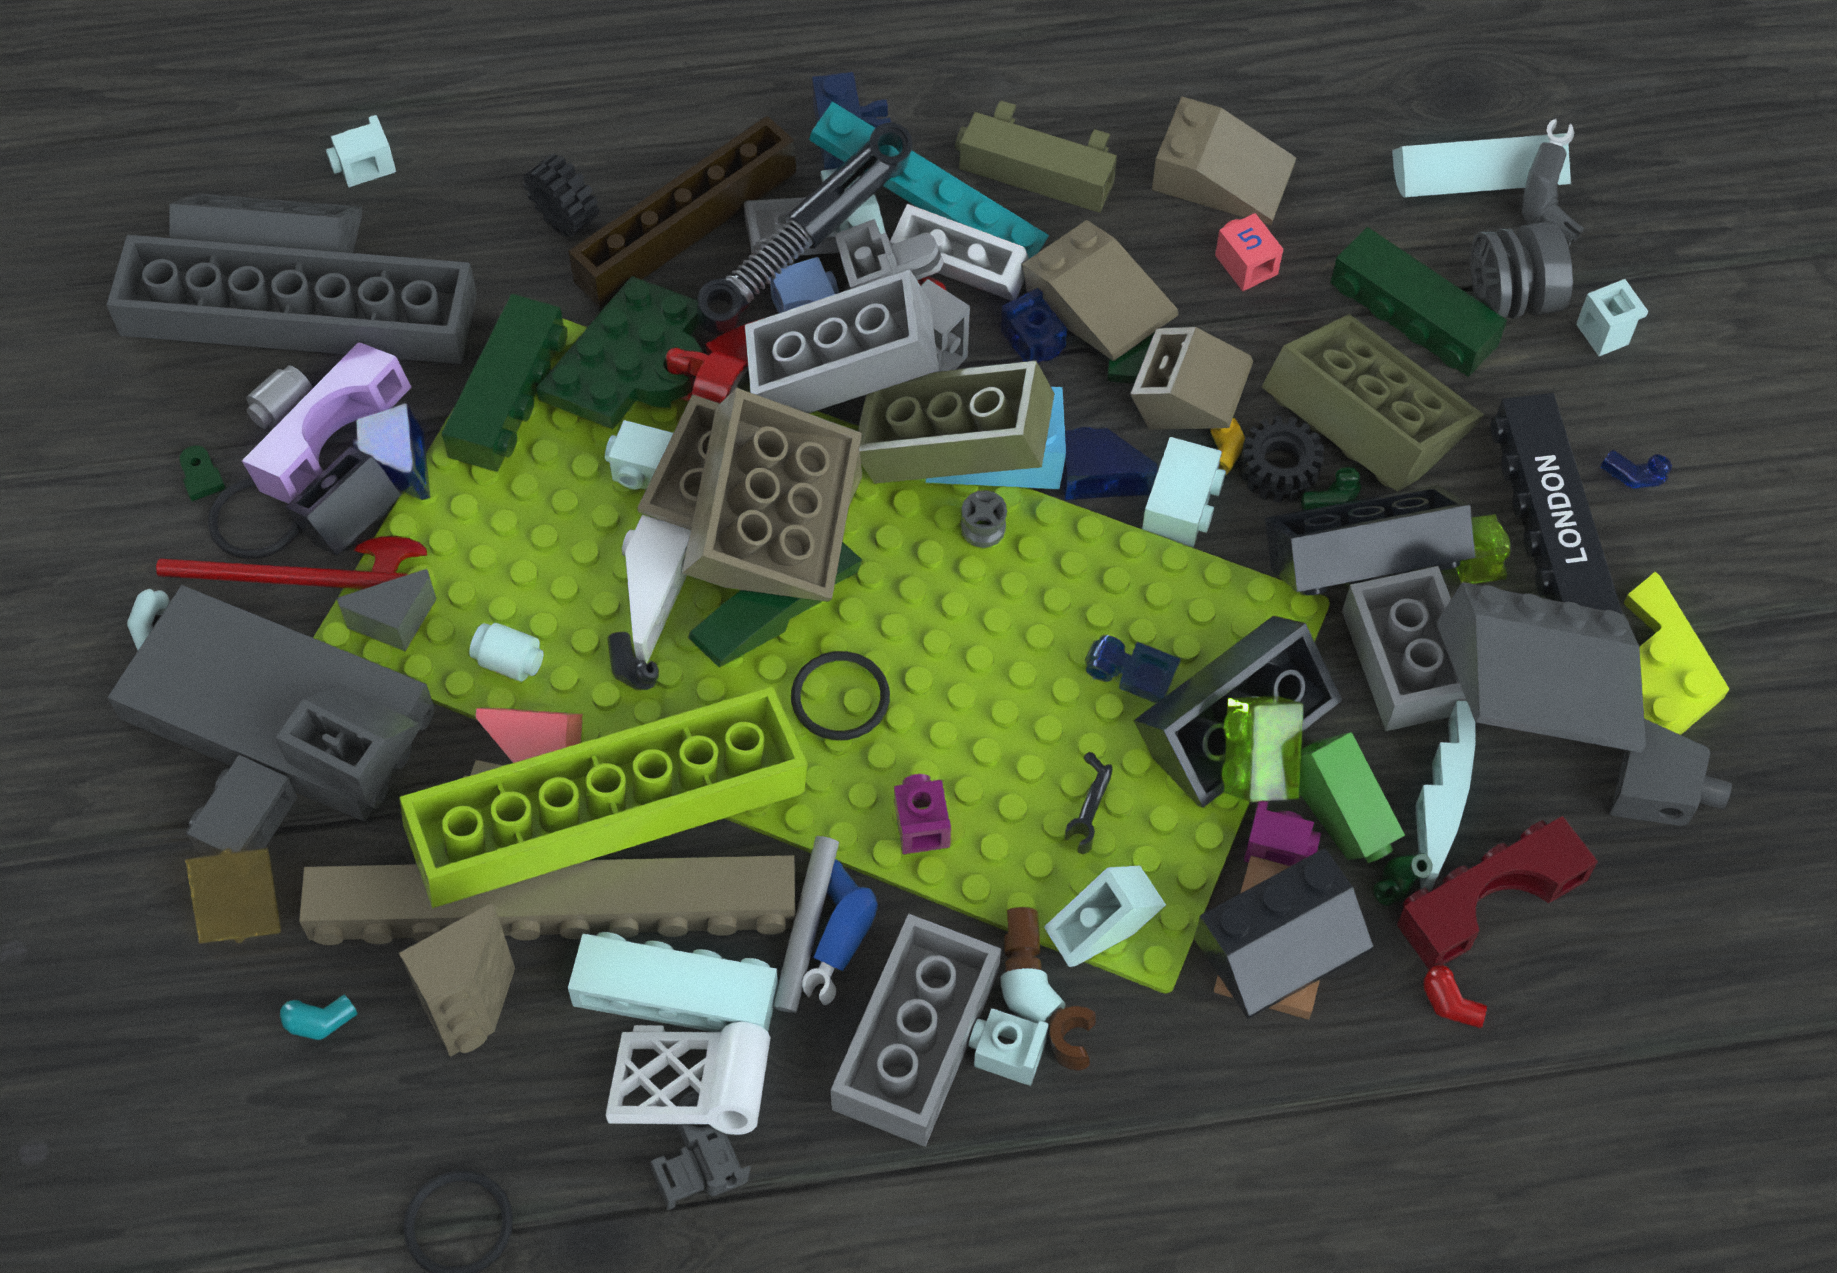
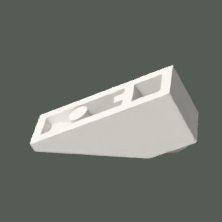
M642 515L636 529H630L627 532L622 545V555L626 557L635 655L637 659L645 660L648 663L687 576L682 573L691 530Z

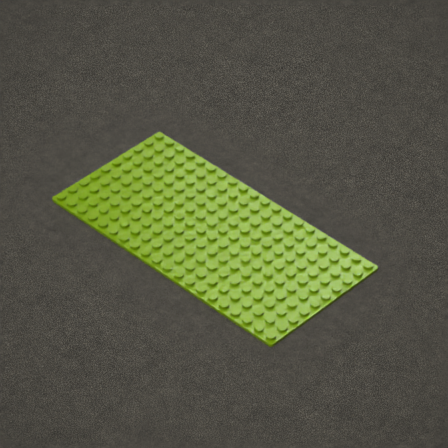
M563 319V324L568 329L567 340L561 352L556 351L551 361V370L588 327ZM536 392L532 414L527 422L522 421L517 431V442L514 452L509 458H504L498 472L448 458L441 434L449 419L448 417L374 537L398 536L410 538L420 542L427 549V556L410 557L403 560L396 572L412 574L427 569L436 596V601L406 651L348 629L337 599L313 637L427 684L434 704L477 720L476 708H505L583 714L581 743L773 686L808 763L805 793L723 819L809 853H812L816 836L837 840L839 846L835 860L840 861L842 866L1007 932L1008 909L1017 907L1033 908L1038 911L1040 945L1058 952L1059 950L1044 926L1106 868L1141 866L1166 906L1134 935L1084 962L1166 994L1170 993L1176 985L1193 943L1199 917L1206 911L1267 759L1202 808L1152 758L1133 720L1272 616L1306 623L1315 642L1328 612L1330 602L1324 595H1302L1280 579L1030 488L926 483V479L874 484L862 466L863 476L848 508L842 541L862 559L858 573L835 584L833 596L829 602L822 601L791 618L784 633L720 668L688 636L692 629L740 590L725 588L687 575L648 661L649 663L652 660L657 664L660 671L659 678L651 689L638 691L613 676L607 637L616 632L629 633L633 657L636 658L632 633L626 557L622 555V545L627 532L630 529L635 530L641 516L645 515L639 513L637 508L646 489H629L622 486L619 482L613 481L610 463L605 460V451L610 437L618 435L624 420L674 433L688 402L677 399L670 402L671 408L653 407L637 400L615 428L610 429L539 401ZM818 411L808 413L855 431L859 429L857 425ZM987 490L1001 496L1006 503V532L1004 538L998 544L992 547L980 548L968 543L962 535L961 509L964 500L970 494L976 491ZM979 520L978 522H976V523H978V524H983V525H984V524H987V525L990 524V523L987 522V521H980V520ZM364 554L355 570L372 571L375 557ZM343 588L338 597L363 589ZM483 623L489 625L499 623L538 638L540 642L539 649L544 652L543 661L538 672L534 676L529 675L524 681L519 682L479 666L478 660L471 658L469 654L471 641L476 630ZM848 651L860 654L874 662L887 679L890 689V702L887 712L874 729L858 738L830 740L819 737L805 728L793 711L791 688L795 677L810 660L825 653ZM833 661L817 667L807 676L801 689V703L807 716L815 724L834 731H846L865 724L874 715L880 702V689L873 674L865 667L849 661ZM1088 752H1093L1104 766L1111 764L1113 772L1092 822L1095 831L1092 848L1088 853L1080 854L1077 852L1078 845L1086 837L1083 834H1074L1068 840H1065V831L1067 824L1079 817L1089 788L1098 774L1090 764L1084 761V756ZM914 774L929 775L931 781L942 780L948 818L951 824L950 848L909 854L902 853L894 805V786L903 785L902 781Z

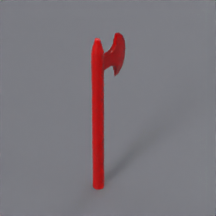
M382 536L368 539L358 544L353 551L375 557L372 571L160 558L156 564V573L159 577L366 589L409 575L396 573L399 564L410 557L427 556V549L420 542L405 537Z

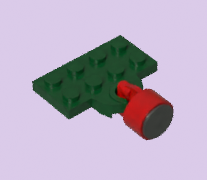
M631 276L541 381L536 390L539 401L614 429L637 400L653 407L671 408L670 402L677 399L689 402L692 394L721 403L736 388L750 392L748 360L722 350H716L710 355L702 353L696 340L690 336L700 324L697 316L698 300Z

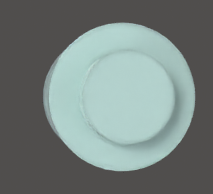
M499 623L492 625L481 624L473 636L469 651L470 657L478 660L479 666L519 682L524 681L529 675L534 676L538 672L544 656L543 650L539 649L540 642L538 638Z

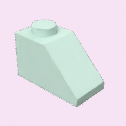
M1141 866L1108 867L1046 924L1044 928L1068 966L1074 967L1134 935L1166 904Z

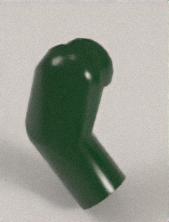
M1350 467L1341 468L1335 473L1336 481L1332 483L1327 491L1302 492V511L1354 501L1361 490V484L1359 483L1360 474L1358 471Z
M1420 853L1399 856L1390 860L1385 866L1382 880L1374 886V895L1378 902L1390 906L1408 897L1415 879L1425 878L1431 874L1433 864L1429 856Z

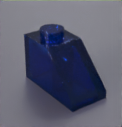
M403 404L356 419L358 438L353 440V448L372 455L397 489L421 500L430 498L424 431L408 405Z
M1079 427L1074 430L1065 431L1066 455L1062 472L1065 500L1151 494L1158 472L1157 463L1108 428L1093 429L1090 427Z

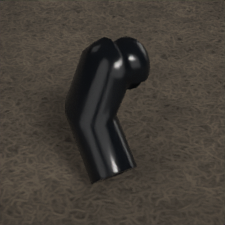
M616 632L610 634L607 637L613 676L638 691L654 687L660 674L657 664L652 660L647 664L645 660L633 657L629 633Z

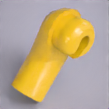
M1234 418L1229 428H1211L1212 437L1218 447L1217 450L1222 451L1219 469L1226 470L1225 475L1230 472L1241 455L1245 440L1242 429Z

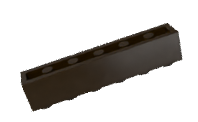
M764 117L569 250L574 283L599 308H602L612 300L631 276L641 280L742 211L744 209V202L756 201L796 173L795 140L770 117Z

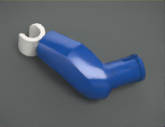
M838 860L834 861L827 894L836 904V908L829 919L813 957L821 961L819 968L808 971L802 979V987L808 998H810L813 989L817 985L824 984L819 994V1000L823 1005L831 1003L836 995V987L831 980L834 969L844 971L870 930L878 908L877 899L872 889L859 887Z

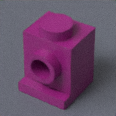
M914 774L906 777L902 781L903 785L894 786V805L902 853L909 854L950 848L951 824L948 818L942 780L931 781L929 775Z
M1259 799L1244 862L1249 863L1250 856H1255L1292 866L1317 852L1321 833L1312 831L1313 821L1305 820L1299 814L1291 811L1267 810L1268 801Z

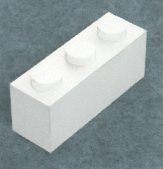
M906 205L890 240L891 245L922 233H928L936 240L938 250L943 258V266L938 272L939 274L1015 302L1025 280L1022 263L1029 259L1023 246L915 206Z

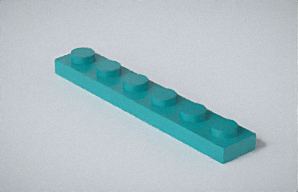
M832 102L812 130L809 141L846 162L870 140L875 127ZM884 145L879 148L880 152L885 156L892 157L899 154L893 146ZM912 150L904 172L896 178H890L883 185L920 209L1023 246L1029 259L1040 252L1049 237L1045 232Z

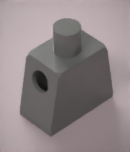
M1644 719L1646 747L1641 753L1624 750L1609 815L1684 826L1689 824L1698 809L1699 803L1724 810L1730 797L1732 783L1706 775L1710 750L1704 745Z

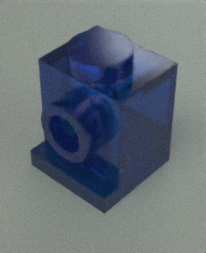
M1039 287L1002 306L1001 332L1025 362L1037 361L1039 363L1043 360L1049 361L1057 357L1065 349L1067 328L1045 302L1043 292Z

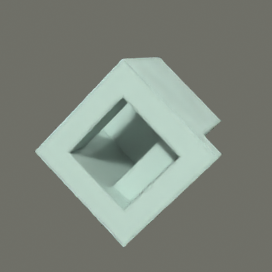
M377 115L368 117L370 122L368 125L349 129L343 133L331 136L333 147L326 149V153L334 174L342 172L348 187L396 172L390 146Z
M1623 279L1588 293L1576 325L1597 355L1601 356L1628 345L1638 320L1646 317L1648 310L1628 282Z
M991 1008L987 1021L979 1018L976 1020L968 1047L976 1049L974 1067L1031 1086L1047 1041L1049 1024L1039 1021L1037 1024ZM998 1036L1015 1040V1042L1008 1045L1003 1044L999 1041Z

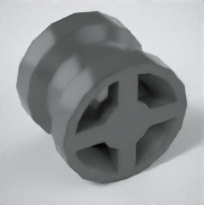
M984 490L970 494L964 500L961 509L962 535L973 546L980 548L992 547L1004 538L1006 532V503L995 492ZM980 520V521H987V522H989L990 524H988V525H987V524H984V525H983V524H978V523H976V522H978V521Z

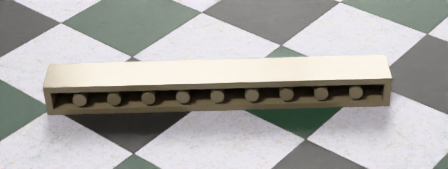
M794 855L588 860L436 908H432L417 864L304 867L299 922L308 940H314L322 945H337L342 943L343 940L363 939L372 944L389 943L392 941V938H413L415 941L420 942L492 903L497 912L504 936H511L518 940H534L539 938L540 935L560 934L568 939H581L582 934L600 932L614 933L623 938L634 937L638 935V932H659V934L668 937L683 936L688 931H708L710 934L718 936L731 935L737 930H757L763 934H779L786 929L793 928L796 916Z

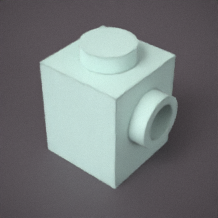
M624 420L618 435H612L606 446L605 460L610 463L612 480L619 482L622 486L629 489H647L673 433Z

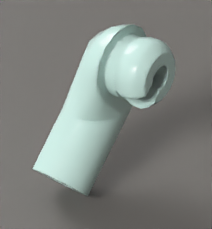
M147 589L137 595L127 621V626L137 650L140 649L153 629L152 624L155 615H162L170 603L168 595L162 590L153 591L152 589Z

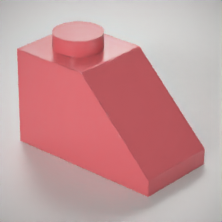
M476 708V719L513 763L581 743L583 714L505 708Z

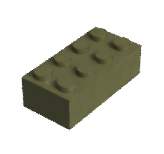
M1037 361L933 372L866 394L858 432L862 433L859 447L861 464L874 484L1040 468L1043 464L1055 394Z

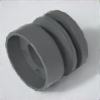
M1546 221L1522 225L1516 234L1509 228H1501L1497 232L1490 230L1482 231L1474 236L1470 254V270L1476 300L1503 318L1509 317L1511 319L1521 317L1525 309L1533 315L1560 312L1568 307L1573 287L1572 261L1564 233L1557 223Z

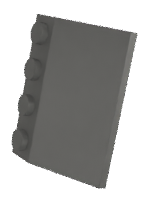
M1465 582L1461 583L1436 624L1476 723L1640 753L1644 750L1646 738L1640 650L1625 615L1613 610L1603 611L1588 608L1573 602L1564 603L1544 599L1533 594H1519L1499 590L1490 585L1479 586Z

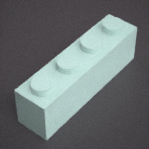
M600 932L597 936L582 934L568 991L574 1007L710 1032H721L725 1026L734 1022L753 1023L761 1026L768 1032L774 1009L772 1006L778 987L776 968H770L766 962L758 959L745 958L741 962L722 959L719 954L709 950L699 949L694 950L693 953L674 950L670 945L659 941H647L644 945L627 942L623 937L614 933Z

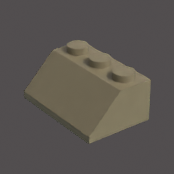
M492 903L399 953L423 1010L450 1057L458 1052L467 1053L475 1050L486 1041L488 1035L495 1032L515 971L497 912Z

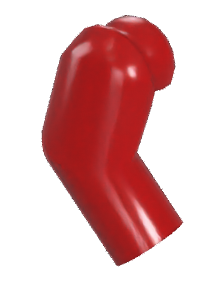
M1436 965L1430 968L1424 978L1423 985L1434 1012L1442 1018L1482 1028L1487 1005L1462 998L1455 982L1454 974L1448 967Z

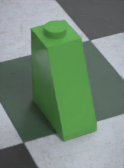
M1352 732L1316 740L1278 761L1286 776L1347 860L1365 858L1367 863L1376 861L1393 851L1390 843L1405 836Z

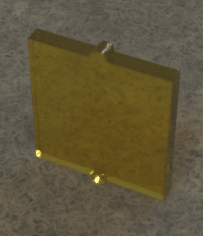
M226 848L221 854L186 859L199 944L234 939L237 943H242L246 937L281 932L268 848L233 852L230 848Z

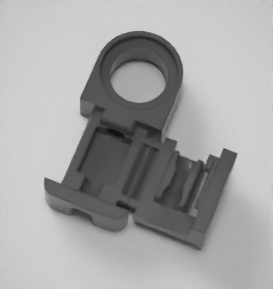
M695 1090L689 1092L681 1099L678 1106L692 1107L698 1105L699 1093ZM677 1124L686 1147L680 1149L682 1155L666 1161L664 1156L651 1160L650 1171L667 1210L675 1208V1201L704 1190V1184L706 1183V1192L710 1196H716L747 1183L751 1169L750 1165L741 1168L727 1137L730 1134L718 1131L711 1125L695 1127L691 1124ZM665 1165L675 1186L671 1188L662 1168ZM728 1176H731V1177H732L731 1179H729V1180H727V1181H726V1179H725V1178L728 1177Z

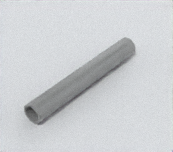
M823 836L815 837L772 1006L774 1009L788 1013H797L803 989L802 979L807 973L839 846L837 840Z

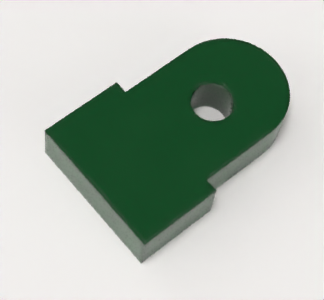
M194 445L182 451L179 460L186 477L183 481L191 501L226 489L218 468H214L210 456L204 447Z

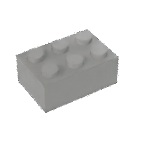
M1439 566L1351 584L1349 586L1342 614L1385 731L1448 718L1451 716L1456 701H1467L1436 624L1451 601Z

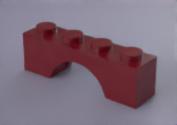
M1563 816L1549 824H1546L1544 820L1533 824L1520 836L1521 840L1508 847L1506 843L1496 845L1482 857L1483 862L1471 869H1468L1466 865L1460 866L1443 879V885L1430 892L1427 888H1422L1404 901V909L1397 926L1428 969L1436 965H1444L1471 949L1480 931L1476 917V904L1485 896L1500 890L1514 889L1529 892L1545 902L1551 903L1588 881L1598 861Z

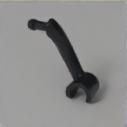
M1088 752L1084 756V761L1090 764L1098 774L1089 788L1079 817L1071 820L1067 824L1065 831V840H1068L1074 834H1083L1086 837L1078 845L1077 852L1080 854L1088 853L1092 848L1095 833L1092 822L1113 772L1112 765L1104 766L1093 752Z

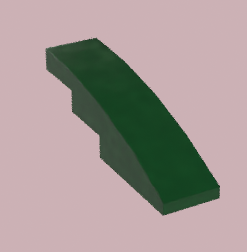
M843 542L835 584L858 573L862 559ZM740 590L692 629L688 638L720 668L784 633L791 618L822 601Z

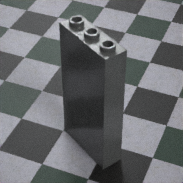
M183 585L180 586L107 697L120 720L232 766L238 755H241L287 776L295 793L364 822L373 808H379L384 802L391 777L396 769H402L410 757L412 742L369 804H366L288 764L275 737L304 698L339 683L420 723V730L422 731L428 727L434 714V705L427 684Z

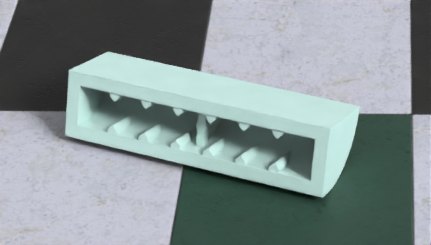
M1567 133L1553 134V136L1561 138L1564 137ZM1548 135L1402 146L1392 150L1397 187L1403 197L1525 188L1527 175L1539 146L1543 142L1549 143L1550 140ZM1568 144L1563 146L1567 155L1558 185L1571 184Z

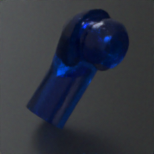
M1613 449L1605 457L1600 468L1626 486L1636 489L1658 487L1668 480L1667 474L1670 473L1672 464L1668 458L1660 454L1650 457L1648 463L1634 464Z

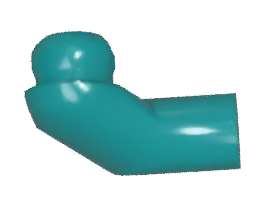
M345 994L324 1009L304 1004L298 1000H291L286 1002L280 1010L283 1028L293 1035L315 1040L325 1038L358 1015L357 1010Z

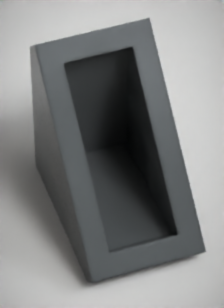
M424 569L338 597L337 601L348 629L406 651L436 601V596L428 570Z

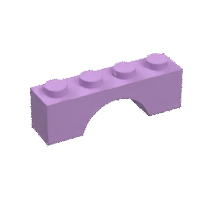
M358 342L242 460L259 492L289 504L323 472L319 465V454L326 440L335 431L358 419L384 417L411 388L397 357Z

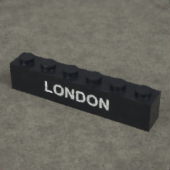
M1554 392L1502 399L1496 417L1491 419V436L1495 444H1500L1502 450V473L1504 479L1511 481L1514 491L1512 498L1513 511L1516 518H1522L1525 528L1524 548L1527 556L1533 557L1536 565L1535 584L1538 594L1545 596V599L1564 603L1573 602L1588 608L1603 611L1613 610L1622 614Z

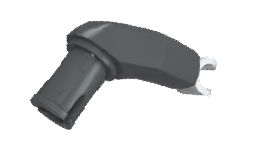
M1554 119L1547 126L1550 142L1541 143L1528 172L1522 202V215L1528 224L1546 221L1557 223L1563 231L1569 247L1571 241L1574 243L1581 235L1584 227L1576 223L1557 206V187L1567 155L1563 146L1571 142L1574 137V130L1570 123L1568 132L1564 137L1557 138L1553 136V130L1557 124V120Z

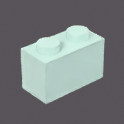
M1170 437L1145 508L1142 530L1183 545L1194 547L1198 532L1207 533L1214 511V507L1208 505L1211 494L1219 496L1226 474V470L1219 469L1222 451Z

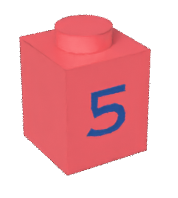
M1256 213L1241 220H1232L1219 230L1215 256L1242 291L1278 275L1283 248Z

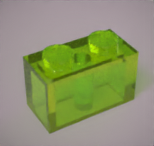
M1278 696L1228 698V710L1224 721L1226 755L1222 768L1224 793L1249 802L1299 798L1303 703Z

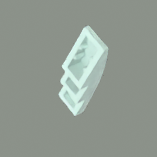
M1456 701L1448 721L1449 743L1440 742L1432 762L1433 785H1423L1416 803L1418 854H1426L1433 864L1431 874L1428 877L1420 878V888H1427L1429 892L1436 882L1457 834L1470 789L1475 752V720L1467 701Z

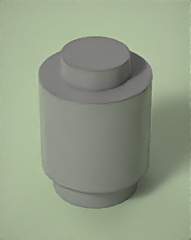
M288 365L284 370L277 369L246 397L249 405L246 411L250 418L261 428L265 429L269 426L274 429L313 387L297 368Z

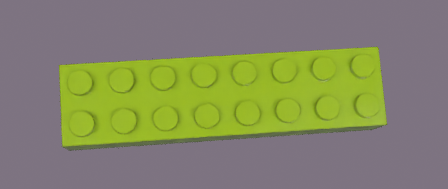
M772 686L407 794L399 798L405 833L432 908H436L804 794L808 763Z

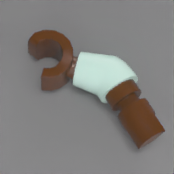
M1028 907L1008 909V934L1004 936V954L1010 959L1005 962L1006 973L1002 974L1000 978L1003 998L1009 1010L1022 1019L1037 1024L1039 1021L1049 1024L1053 1056L1059 1064L1070 1070L1081 1071L1090 1066V1057L1083 1046H1072L1066 1043L1063 1038L1068 1031L1077 1027L1089 1031L1096 1024V1014L1087 1007L1072 1006L1065 1008L1066 1003L1048 984L1047 974L1042 971L1041 960L1035 957L1041 952L1038 911Z

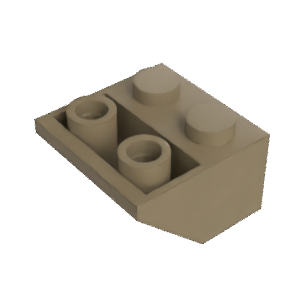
M1197 327L1159 328L1154 333L1130 395L1149 430L1229 428L1254 361L1251 355Z

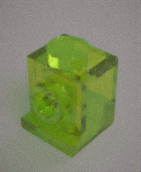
M1496 514L1472 517L1475 558L1462 560L1460 565L1456 567L1460 582L1477 584L1505 580L1507 572L1504 561L1505 558L1510 556V541L1507 532L1503 530L1502 525L1497 521Z

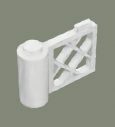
M748 1022L731 1023L725 1026L721 1032H665L664 1027L660 1025H634L633 1032H622L606 1110L608 1123L710 1124L718 1131L733 1135L746 1134L753 1131L758 1123L770 1045L768 1032L761 1026ZM633 1049H654L659 1054L658 1057L641 1069H638L631 1062ZM690 1049H707L706 1058L689 1070L678 1060L680 1056ZM670 1065L680 1077L662 1090H659L649 1079ZM640 1085L652 1096L639 1106H622L623 1098ZM688 1086H691L699 1093L697 1107L675 1106L670 1101V1099Z

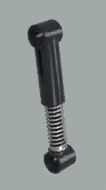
M892 122L883 123L876 127L870 136V140L785 217L787 224L782 225V230L778 229L776 235L772 234L771 240L767 239L765 245H760V250H755L754 255L749 256V260H744L743 265L738 266V270L732 271V275L706 283L699 292L697 316L701 326L708 332L718 335L733 330L739 323L740 314L749 307L751 299H754L753 293L759 294L758 288L765 289L764 283L770 284V278L776 279L775 273L781 274V268L787 269L786 263L792 264V257L797 259L798 253L803 254V247L815 249L890 178H896L901 175L907 167L913 144L907 129L900 124ZM884 145L893 146L899 154L892 157L885 156L880 152L879 148ZM714 300H723L729 304L731 309L726 313L718 314L711 311L708 305Z

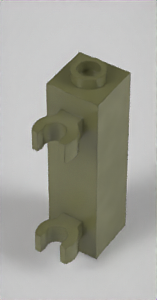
M1004 101L998 103L994 117L975 112L968 127L962 126L959 130L955 143V150L960 151L959 169L1095 212H1101L1114 183L1117 155L1108 153L1109 148L1106 147L1110 138L1109 133L1094 129L1088 146H1084L1016 125L1015 119L1012 118L1016 105Z

